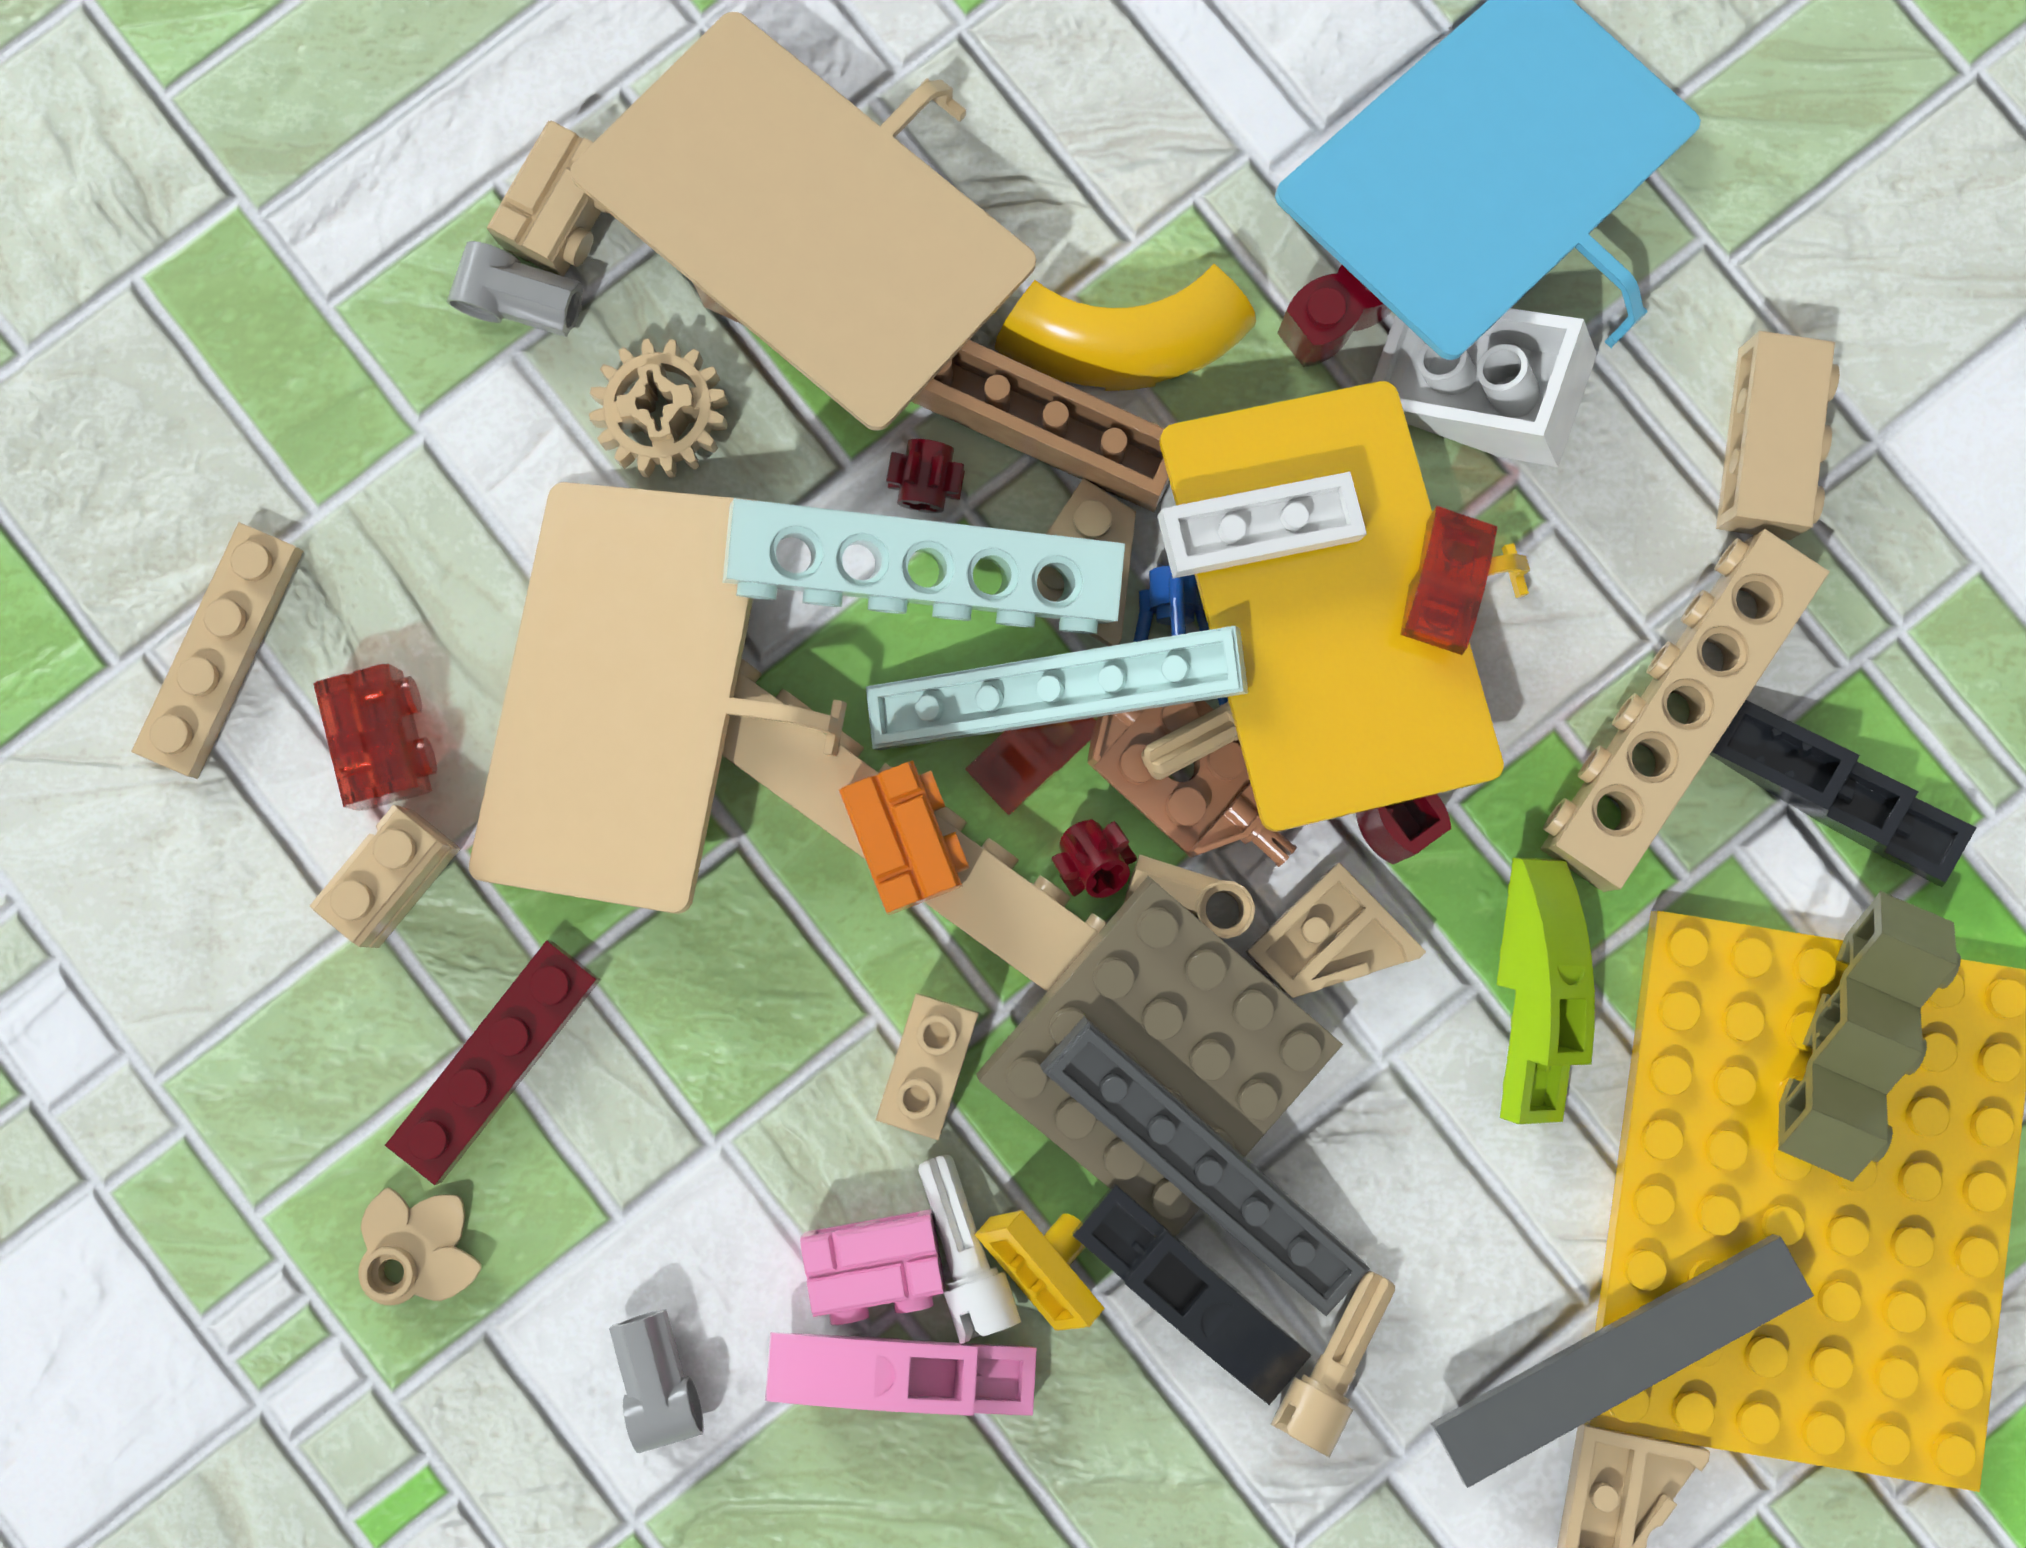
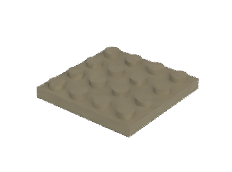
M1148 876L976 1075L979 1082L1107 1187L1111 1188L1114 1184H1117L1176 1236L1197 1213L1200 1207L1042 1071L1040 1064L1085 1016L1246 1157L1343 1044Z

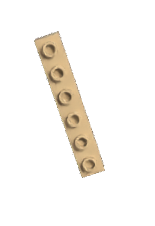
M1766 529L1744 542L1737 538L1726 549L1715 566V570L1722 574L1710 593L1702 590L1689 604L1681 618V622L1686 624L1687 628L1675 645L1669 641L1656 654L1646 673L1654 678L1641 697L1634 693L1623 704L1612 722V725L1619 729L1607 749L1598 746L1590 754L1577 776L1584 781L1583 785L1572 801L1564 798L1558 803L1543 826V830L1550 835L1540 850L1556 860L1566 861L1571 871L1603 892L1620 890L1830 573V571ZM1739 590L1749 593L1754 598L1757 604L1755 619L1745 616L1739 610L1736 602ZM1705 641L1715 644L1721 650L1723 666L1720 671L1711 669L1704 662L1702 646ZM1670 693L1679 694L1688 703L1689 718L1685 724L1674 720L1668 712L1667 700ZM1637 744L1647 747L1654 755L1655 769L1650 777L1639 773L1633 765L1632 753ZM1603 796L1612 798L1621 810L1620 823L1614 830L1605 827L1597 815V805Z

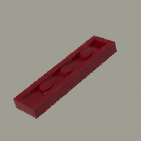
M546 940L384 1146L433 1185L442 1183L601 979L553 941Z

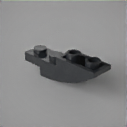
M1114 1184L1072 1232V1235L1123 1279L1125 1285L1268 1405L1275 1400L1311 1357L1310 1352L1212 1266L1210 1267L1117 1184Z

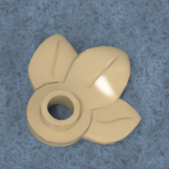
M388 1187L371 1201L364 1212L361 1222V1232L367 1251L361 1259L358 1271L360 1285L371 1300L382 1305H398L417 1295L432 1301H442L455 1296L477 1278L482 1269V1264L469 1253L456 1247L462 1237L465 1225V1208L460 1196L451 1194L435 1195L409 1208L401 1195ZM389 1259L397 1260L403 1266L404 1275L398 1283L390 1281L385 1275L384 1267Z

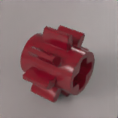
M910 439L907 442L906 454L891 452L886 482H888L887 488L899 490L897 504L914 511L942 513L946 498L960 500L965 471L963 463L952 462L954 448L934 440Z
M1090 819L1078 822L1065 831L1059 844L1062 853L1053 856L1052 862L1072 896L1075 897L1086 889L1090 896L1104 898L1115 894L1126 884L1130 876L1128 865L1137 861V856L1128 845L1130 841L1117 822L1113 821L1103 829L1098 822Z

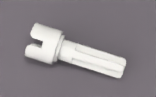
M940 1155L924 1161L919 1165V1174L954 1281L948 1284L949 1291L944 1292L960 1344L980 1335L984 1337L1021 1323L1022 1321L1005 1271L998 1273L997 1267L990 1269L983 1245L974 1235L977 1229L954 1159L950 1155Z

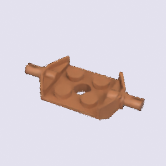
M1204 700L1097 717L1090 740L1087 763L1190 858L1239 840L1244 844L1252 841L1278 867L1288 860V855L1294 853L1297 848L1295 844L1293 845L1280 832L1270 831L1261 823L1239 739L1195 761L1193 775L1187 782H1177L1169 776L1162 780L1154 779L1144 765L1141 753L1148 744L1214 710Z

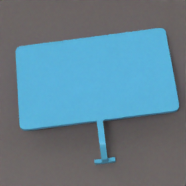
M1488 0L1282 180L1275 192V199L1286 213L1444 359L1454 360L1459 358L1574 248L1622 292L1628 317L1606 339L1605 343L1612 348L1643 318L1648 310L1643 307L1639 286L1634 276L1589 234L1696 133L1700 127V118L1689 105L1573 0Z

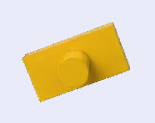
M1023 1210L989 1217L974 1235L1055 1331L1090 1327L1105 1308L1070 1267L1085 1248L1072 1235V1232L1081 1221L1073 1215L1064 1213L1043 1235Z

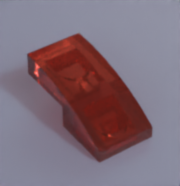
M1440 506L1435 507L1426 523L1419 570L1408 587L1400 635L1463 655L1468 647L1484 594L1497 526Z
M1093 717L1004 731L965 770L1007 815H1011L1090 743L1097 720Z

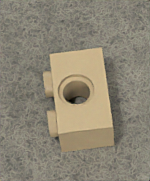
M920 993L915 994L876 1121L939 1140L979 1012Z

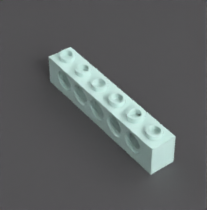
M734 498L729 508L722 583L737 584L736 596L776 600L777 589L803 591L802 603L811 605L842 607L843 596L869 599L868 610L876 612L907 614L908 603L932 605V617L971 621L972 610L997 612L996 624L1034 627L1035 617L1060 619L1059 631L1097 634L1098 623L1105 624L1118 621L1125 543ZM793 537L802 540L808 546L811 561L806 571L791 573L780 566L776 557V548L780 540ZM861 545L873 554L875 570L868 580L854 579L845 571L842 558L848 546ZM915 552H924L931 555L938 564L939 576L932 587L927 588L917 585L909 575L908 563ZM980 559L994 562L1001 571L1002 583L999 590L993 595L982 592L974 583L973 570ZM1044 566L1056 569L1063 577L1064 591L1056 602L1043 597L1038 589L1037 577Z

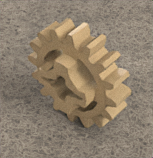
M644 339L641 347L642 355L633 357L623 347L618 350L623 363L618 370L605 364L601 366L600 370L609 383L607 387H591L590 395L603 408L589 413V418L595 427L607 428L597 439L605 451L618 447L614 459L621 467L625 469L637 459L638 471L643 477L649 478L654 471L655 465H661L669 478H675L677 471L676 462L685 460L695 470L700 467L695 454L698 449L703 448L713 453L718 449L715 441L710 436L711 430H727L728 423L725 417L715 412V409L728 405V398L724 390L712 389L720 381L718 373L713 366L700 371L703 358L699 351L692 349L684 358H681L680 348L676 340L669 339L664 347V351L656 352L650 339ZM666 371L685 377L695 387L690 388L688 384L675 385L668 380ZM638 379V381L635 383V385L632 387V389L629 391V393H628V394H624V393L626 392L627 388H628L635 380ZM657 388L668 403L663 407V417L660 418L662 429L659 428L650 414L656 410L655 401L658 400ZM696 422L693 428L690 430V432L684 438L679 440V437L685 431L687 426L690 423ZM629 429L631 433L644 432L652 441V447L633 441L623 430Z

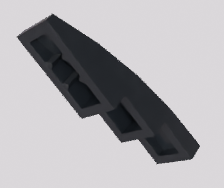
M1745 700L1710 753L1712 757L1818 822L1940 887H1943L1977 828L1915 798L1918 793L1917 790L1857 762L1859 754Z

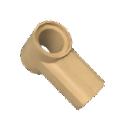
M1139 854L1124 903L1149 876L1222 940L1239 936L1249 928L1254 919L1255 905L1251 894L1244 886L1235 881L1218 880ZM1218 892L1227 893L1232 896L1239 907V917L1236 923L1228 929L1218 928L1213 925L1206 914V904L1209 898Z

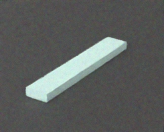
M1230 626L866 686L872 748L886 750L1248 694L1240 628Z

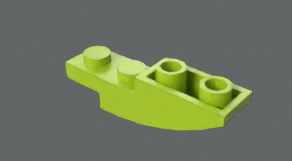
M1513 858L1497 977L1498 986L1516 990L1514 1009L1511 1016L1506 1071L1503 1079L1500 1118L1516 1124L1563 1122L1570 1065H1592L1595 1031V988L1587 925L1578 891L1566 861Z

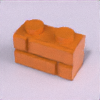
M908 761L839 789L888 915L895 914L963 887L958 873L969 869V865L956 832L943 836L935 817L934 811L946 806L932 771L919 775L914 761Z

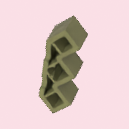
M1882 891L1879 892L1844 938L1836 960L1848 966L1841 977L1840 986L1832 995L1822 994L1803 1045L1812 1048L1813 1054L1807 1063L1805 1075L1801 1082L1792 1078L1788 1079L1779 1102L1778 1150L1852 1182L1871 1161H1880L1889 1149L1893 1129L1888 1125L1887 1094L1904 1074L1912 1075L1920 1067L1927 1050V1042L1922 1038L1921 1007L1938 987L1944 989L1951 984L1961 962V956L1956 952L1954 922Z

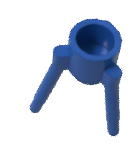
M1170 565L1150 570V589L1139 591V616L1133 642L1148 640L1153 614L1155 613L1157 623L1171 625V636L1186 634L1185 624L1194 622V613L1196 614L1199 630H1209L1195 574L1173 578ZM1228 697L1218 698L1219 706L1227 703Z

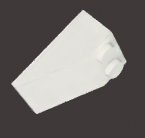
M1511 308L1459 358L1447 360L1440 357L1395 315L1371 383L1386 381L1395 386L1399 393L1406 422L1409 425L1498 457L1558 467L1597 353L1584 319Z

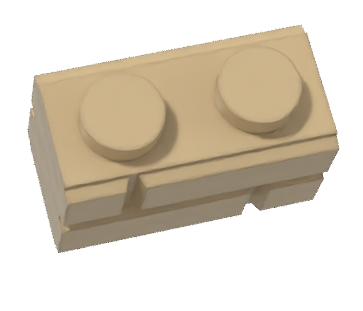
M552 120L547 122L487 226L488 231L498 245L512 254L532 262L545 271L563 277L571 264L578 267L584 262L591 250L594 239L593 233L590 230L601 211L606 214L609 213L574 184L570 172L573 162L593 143L592 141L579 137L575 132Z
M393 804L376 825L378 832L375 835L369 833L310 904L314 912L358 947L380 948L460 850L454 842L412 809Z

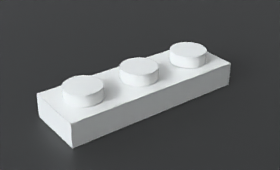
M1351 472L1162 508L1157 516L1173 578L1357 542L1367 534Z

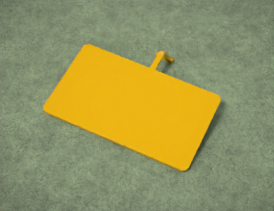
M1378 381L1168 425L1160 435L1159 444L1176 506L1351 472L1367 533L1357 542L1195 574L1209 630L1230 626L1240 628L1248 694L1229 696L1228 701L1263 826L1270 831L1280 832L1481 784L1498 778L1503 771L1504 762L1453 584L1508 572L1515 597H1525L1529 592L1524 575L1530 571L1527 557L1517 554L1514 543L1507 544L1501 548L1503 555L1448 567L1399 393L1395 386L1386 381Z

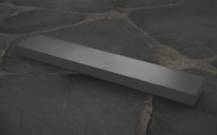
M1085 1016L1040 1064L1042 1071L1325 1316L1335 1308L1370 1269L1359 1256Z
M1772 1234L1433 1421L1431 1425L1462 1483L1469 1488L1812 1298L1814 1295L1782 1237Z

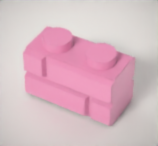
M931 1209L806 1231L800 1237L813 1317L829 1314L831 1325L848 1324L869 1318L868 1307L894 1303L895 1313L924 1310L934 1306L933 1295L944 1294L945 1280L934 1216Z

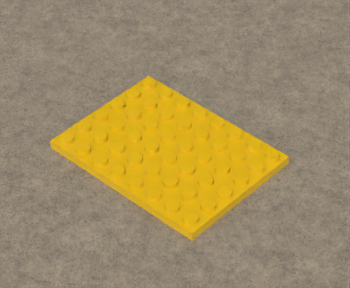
M1651 911L1595 1332L1772 1234L1782 1237L1814 1296L1586 1423L1591 1426L1660 1440L1980 1492L2026 1096V969L1961 959L1959 970L1951 984L1944 989L1938 987L1921 1007L1922 1038L1927 1042L1925 1057L1915 1073L1912 1075L1904 1074L1887 1094L1888 1125L1893 1129L1889 1149L1880 1161H1871L1852 1182L1778 1150L1779 1102L1789 1078L1800 1082L1803 1080L1807 1063L1813 1054L1812 1048L1803 1045L1822 994L1832 995L1840 986L1841 977L1848 966L1836 960L1844 940L1664 911Z

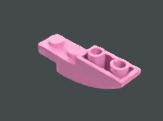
M770 1332L765 1400L789 1404L968 1416H974V1413L1033 1416L1037 1348L1019 1345L960 1344L955 1342L902 1340L900 1338Z

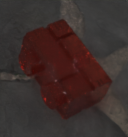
M379 664L353 671L350 674H341L313 683L343 807L356 811L369 810L391 804L395 801H402L432 792L428 775L437 773V762L428 738H419L413 714L422 712V702L418 687L412 676L404 677L402 670L390 664Z

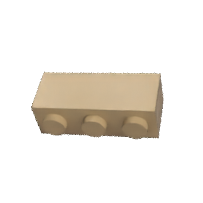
M1758 331L1738 349L1716 529L1756 535L1766 529L1780 539L1791 540L1811 529L1813 524L1819 520L1825 500L1824 488L1818 486L1820 463L1826 459L1832 442V428L1830 425H1825L1827 406L1836 393L1840 376L1839 366L1833 364L1835 342Z

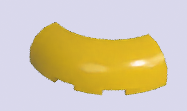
M1214 263L1202 276L1176 294L1160 301L1128 308H1106L1078 303L1058 295L1034 280L1006 318L997 335L995 350L1010 359L1065 384L1070 382L1084 386L1104 387L1105 391L1136 390L1155 387L1157 382L1178 377L1189 371L1194 373L1214 362L1238 344L1255 326L1256 315L1247 296Z

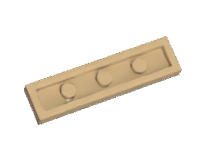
M238 522L131 750L132 753L188 777L199 778L304 552L303 550Z

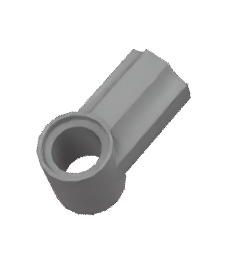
M469 241L466 243L447 298V303L458 311L480 320L500 323L502 318L567 337L570 330L575 327L580 314L583 287L579 281L521 264L519 259L500 248L478 241Z
M667 1310L649 1312L612 1325L609 1330L627 1394L623 1397L624 1420L634 1450L637 1453H642L703 1435L704 1421L700 1400L692 1379L688 1376L684 1377Z

